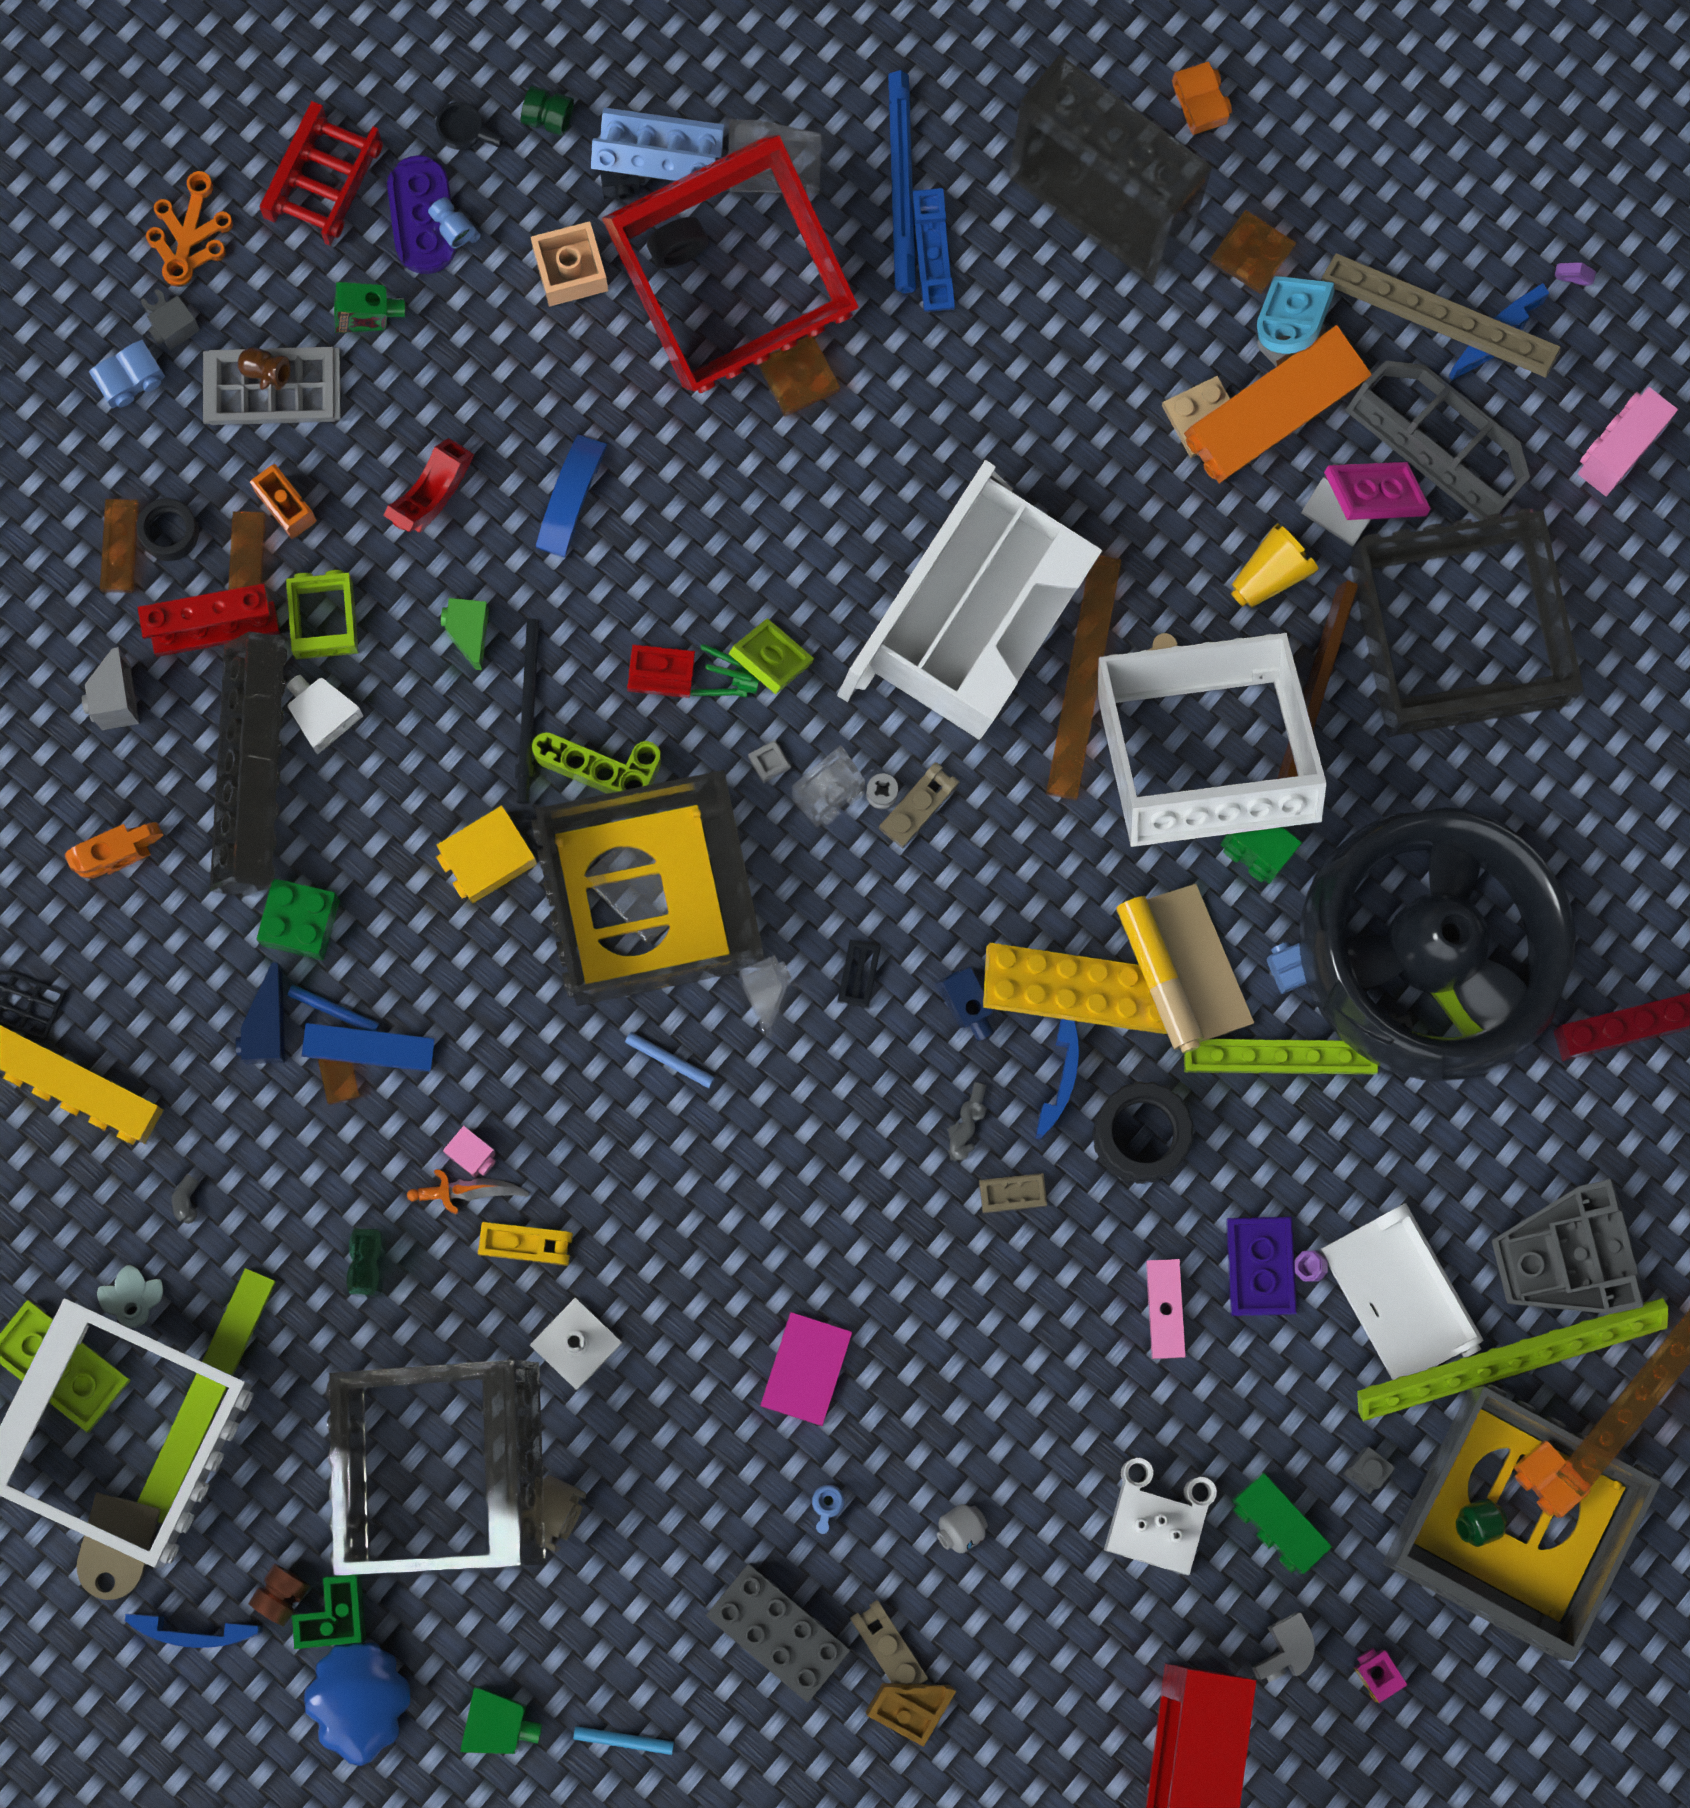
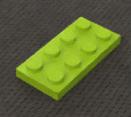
M30 1300L23 1304L0 1333V1364L21 1381H23L53 1321V1318ZM81 1342V1344H77L49 1403L84 1431L90 1433L131 1380Z

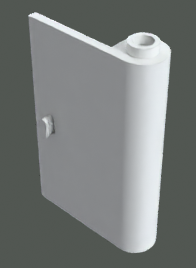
M1406 1203L1320 1249L1392 1380L1438 1366L1456 1355L1462 1354L1463 1357H1469L1481 1350L1479 1343L1484 1341Z

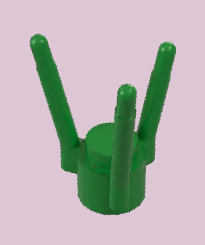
M705 644L701 645L703 651L737 666L735 670L711 664L706 665V669L709 671L733 677L732 686H737V688L691 690L690 696L736 695L746 698L748 692L756 694L759 680L732 656Z

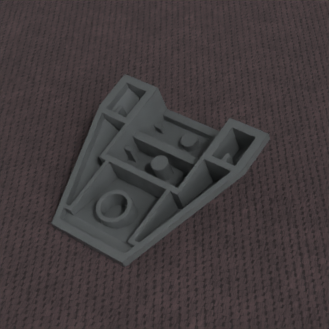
M1612 1179L1575 1188L1491 1240L1507 1304L1606 1314L1644 1307L1640 1275L1624 1212Z

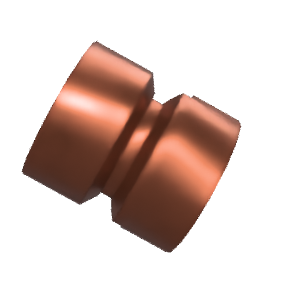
M274 1563L264 1578L266 1586L258 1588L248 1604L266 1618L284 1627L295 1611L292 1606L293 1603L301 1602L310 1585L292 1572Z

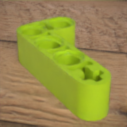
M547 732L536 736L532 743L535 760L541 766L631 804H638L646 799L662 763L659 748L649 741L640 742L634 747L626 765ZM549 745H552L553 752L548 751L546 755H543L541 748L547 749ZM646 752L652 753L655 756V760L648 765L638 761L640 755ZM558 755L561 756V762H560V763H559ZM574 756L582 757L585 761L581 767L575 769L568 766L570 758ZM604 768L614 772L611 779L606 781L596 777L597 773ZM635 780L642 783L643 786L637 793H630L625 789L630 781Z

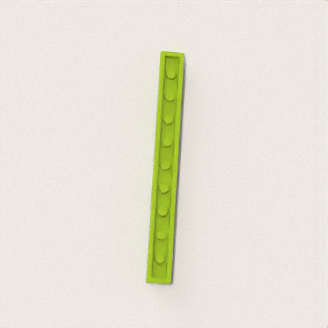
M1663 1298L1644 1302V1307L1608 1314L1592 1320H1584L1579 1324L1566 1328L1555 1329L1543 1335L1522 1339L1519 1342L1500 1348H1493L1474 1356L1463 1357L1457 1361L1438 1367H1431L1425 1371L1408 1376H1401L1389 1382L1368 1386L1357 1391L1358 1412L1363 1421L1370 1420L1667 1329L1668 1306Z

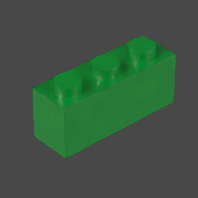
M1264 1473L1258 1474L1231 1500L1236 1505L1233 1509L1235 1514L1245 1524L1251 1522L1259 1530L1256 1533L1257 1538L1268 1549L1273 1546L1282 1555L1278 1560L1291 1574L1294 1571L1298 1574H1305L1332 1548Z

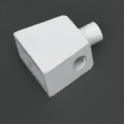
M297 675L286 686L296 697L288 704V708L317 754L363 717L360 708L323 678H319L309 685L301 675Z

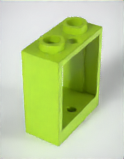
M330 570L325 575L313 576L311 573H298L294 575V578H287L291 651L295 659L359 654L354 589L350 574L344 573L342 570ZM344 590L347 634L302 638L299 594Z

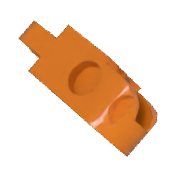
M157 822L135 828H126L122 824L72 847L65 853V858L70 869L83 878H97L105 873L110 875L151 855L147 846L158 841L163 836V832Z

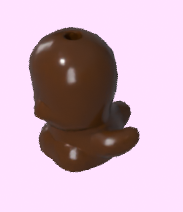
M250 347L242 351L238 358V369L241 374L248 378L261 379V390L266 389L270 384L276 390H281L290 377L291 367L286 356L273 357L268 351L257 347Z

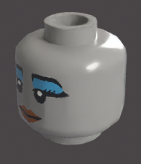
M960 1504L940 1517L938 1522L940 1531L937 1533V1537L945 1549L952 1548L957 1553H965L984 1540L986 1535L985 1529L988 1525L985 1517L976 1506L970 1507L967 1504Z

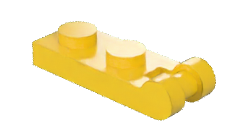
M482 1222L478 1255L568 1266L570 1255H567L568 1243H572L573 1233ZM546 1240L555 1241L554 1253L545 1252Z

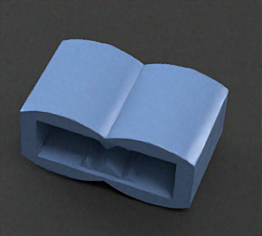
M143 340L127 346L117 355L100 362L89 371L111 408L117 406L122 408L134 401L135 395L144 390L145 392H150L156 389L165 377Z

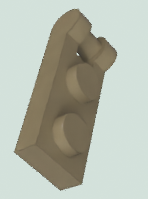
M937 762L932 764L925 775L879 826V830L902 849L960 784V781L954 776L949 777L942 771L943 767ZM934 780L942 786L938 793H935L929 787Z
M878 1600L869 1605L870 1609L861 1615L856 1613L850 1617L891 1683L921 1684L928 1679ZM878 1619L883 1628L872 1635L867 1626Z

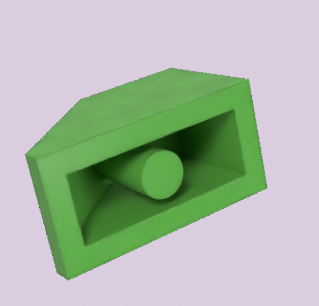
M449 598L448 608H442L441 626H445L448 637L475 670H482L489 615L487 602Z

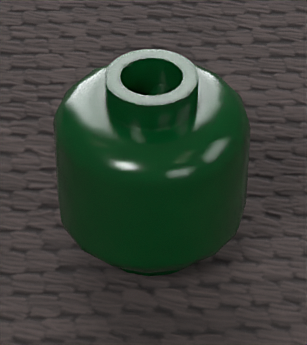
M1481 1499L1460 1509L1456 1519V1529L1463 1541L1473 1546L1481 1547L1503 1537L1506 1530L1507 1515L1501 1506H1497L1492 1500Z

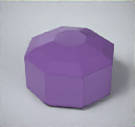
M1302 1251L1295 1259V1273L1302 1281L1320 1282L1328 1273L1327 1259L1319 1251Z

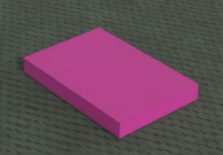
M1408 462L1328 465L1324 472L1347 520L1427 516L1431 510Z
M790 1312L760 1406L823 1426L852 1332Z

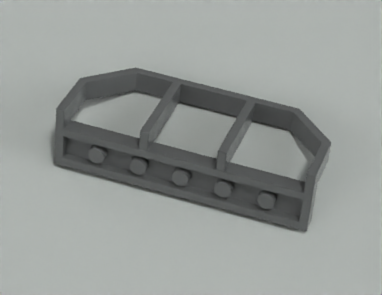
M1385 361L1363 383L1345 410L1487 527L1495 521L1509 501L1530 478L1521 442L1426 365ZM1382 376L1419 380L1434 392L1437 397L1410 423L1369 389ZM1443 401L1480 430L1455 459L1417 429ZM1486 435L1509 454L1516 484L1504 498L1460 464Z

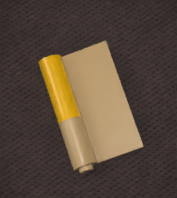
M1197 884L1146 899V896L1136 897L1116 907L1174 1050L1181 1049L1182 1053H1187L1199 1048V1042L1254 1024Z

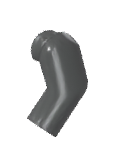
M188 1174L185 1175L171 1198L175 1218L178 1221L182 1220L186 1224L192 1223L197 1217V1210L191 1207L190 1197L200 1184L198 1180Z

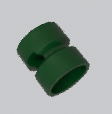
M531 85L524 99L520 121L522 124L535 128L544 125L548 132L563 136L571 120L574 98L558 93L551 97L549 90Z

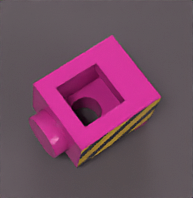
M1371 1648L1357 1657L1360 1664L1355 1666L1354 1670L1374 1702L1381 1703L1407 1686V1683L1385 1650L1376 1652L1374 1648ZM1377 1666L1381 1669L1382 1675L1379 1679L1375 1680L1371 1676V1670Z

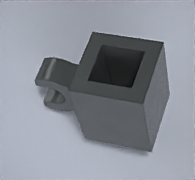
M156 289L154 292L159 301L155 305L148 304L145 298L141 299L145 311L149 313L147 318L152 325L148 331L158 345L164 342L167 348L172 350L200 331V328L178 295L167 302L163 293Z

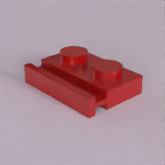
M632 644L627 691L690 698L695 651Z

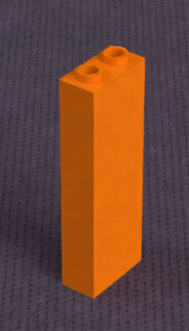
M1336 325L1317 338L1311 346L1297 352L1192 425L1184 432V435L1187 437L1186 443L1193 453L1199 454L1204 462V469L1212 479H1216L1220 484L1363 384L1372 374Z

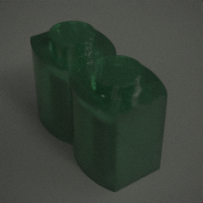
M355 1228L349 1241V1253L352 1262L347 1271V1288L354 1297L378 1298L384 1283L383 1271L380 1265L386 1253L385 1237L378 1229Z

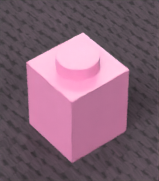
M465 1126L459 1130L443 1150L448 1157L475 1179L479 1174L486 1175L496 1162L493 1159L496 1155L495 1151Z

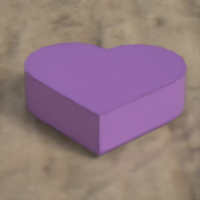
M1584 263L1557 264L1555 277L1558 280L1573 282L1583 286L1594 284L1596 271Z

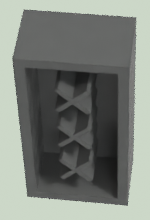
M750 1564L743 1569L706 1614L707 1618L807 1703L850 1652V1649Z

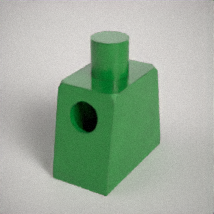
M474 1687L460 1752L517 1753L520 1740L539 1743L543 1724L524 1720L527 1705L485 1688Z

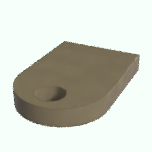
M97 1492L88 1523L150 1551L161 1509ZM84 1535L77 1559V1575L81 1585L88 1593L100 1599L113 1600L124 1597L137 1588L144 1576L147 1564ZM104 1572L110 1573L115 1579V1585L109 1592L103 1591L98 1585V1579Z

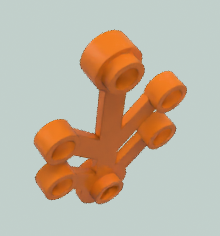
M202 171L193 172L187 178V187L191 198L183 227L174 215V209L170 201L160 199L154 204L156 216L164 220L178 242L176 254L174 255L166 244V236L162 229L152 227L146 233L149 245L152 248H156L165 262L162 267V275L165 281L176 287L184 286L190 282L193 277V270L209 260L220 261L226 254L224 245L219 240L209 241L205 249L189 257L191 247L218 231L227 233L233 227L230 214L222 211L215 214L212 220L196 229L204 198L208 197L213 191V184L209 175ZM198 185H206V188L204 190H196V187ZM162 206L169 207L166 213H160L159 209ZM221 219H228V223L226 225H218V222ZM160 234V240L156 242L151 241L153 235ZM213 247L221 248L217 254L210 253ZM176 269H183V273L180 276L173 275Z

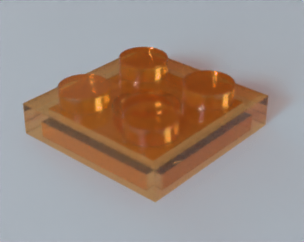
M1245 210L1213 254L1210 262L1254 291L1262 294L1295 248L1296 242Z
M814 336L797 341L798 344L786 351H781L780 349L771 353L770 359L758 364L784 417L840 392V386Z

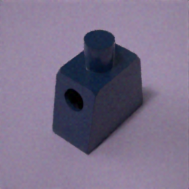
M971 967L962 968L935 983L960 1028L969 1026L977 1042L994 1033L986 1016L993 1013V1010L983 1008L984 992ZM968 1001H971L975 1006L972 1014H968L966 1011Z

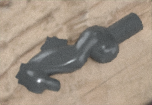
M974 1083L970 1100L963 1103L961 1107L962 1123L959 1125L957 1122L947 1129L951 1139L950 1150L947 1152L950 1155V1159L954 1160V1162L966 1159L968 1153L975 1149L973 1144L966 1146L965 1144L975 1132L974 1120H981L986 1115V1107L982 1103L987 1087L984 1084Z

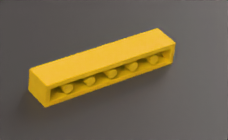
M0 1025V1070L5 1072L3 1079L18 1087H21L23 1082L34 1087L31 1093L48 1102L51 1096L62 1102L60 1105L61 1109L75 1116L78 1115L79 1111L89 1115V1123L104 1131L107 1126L118 1130L119 1132L116 1137L131 1145H134L136 1140L146 1144L164 1111L162 1108Z

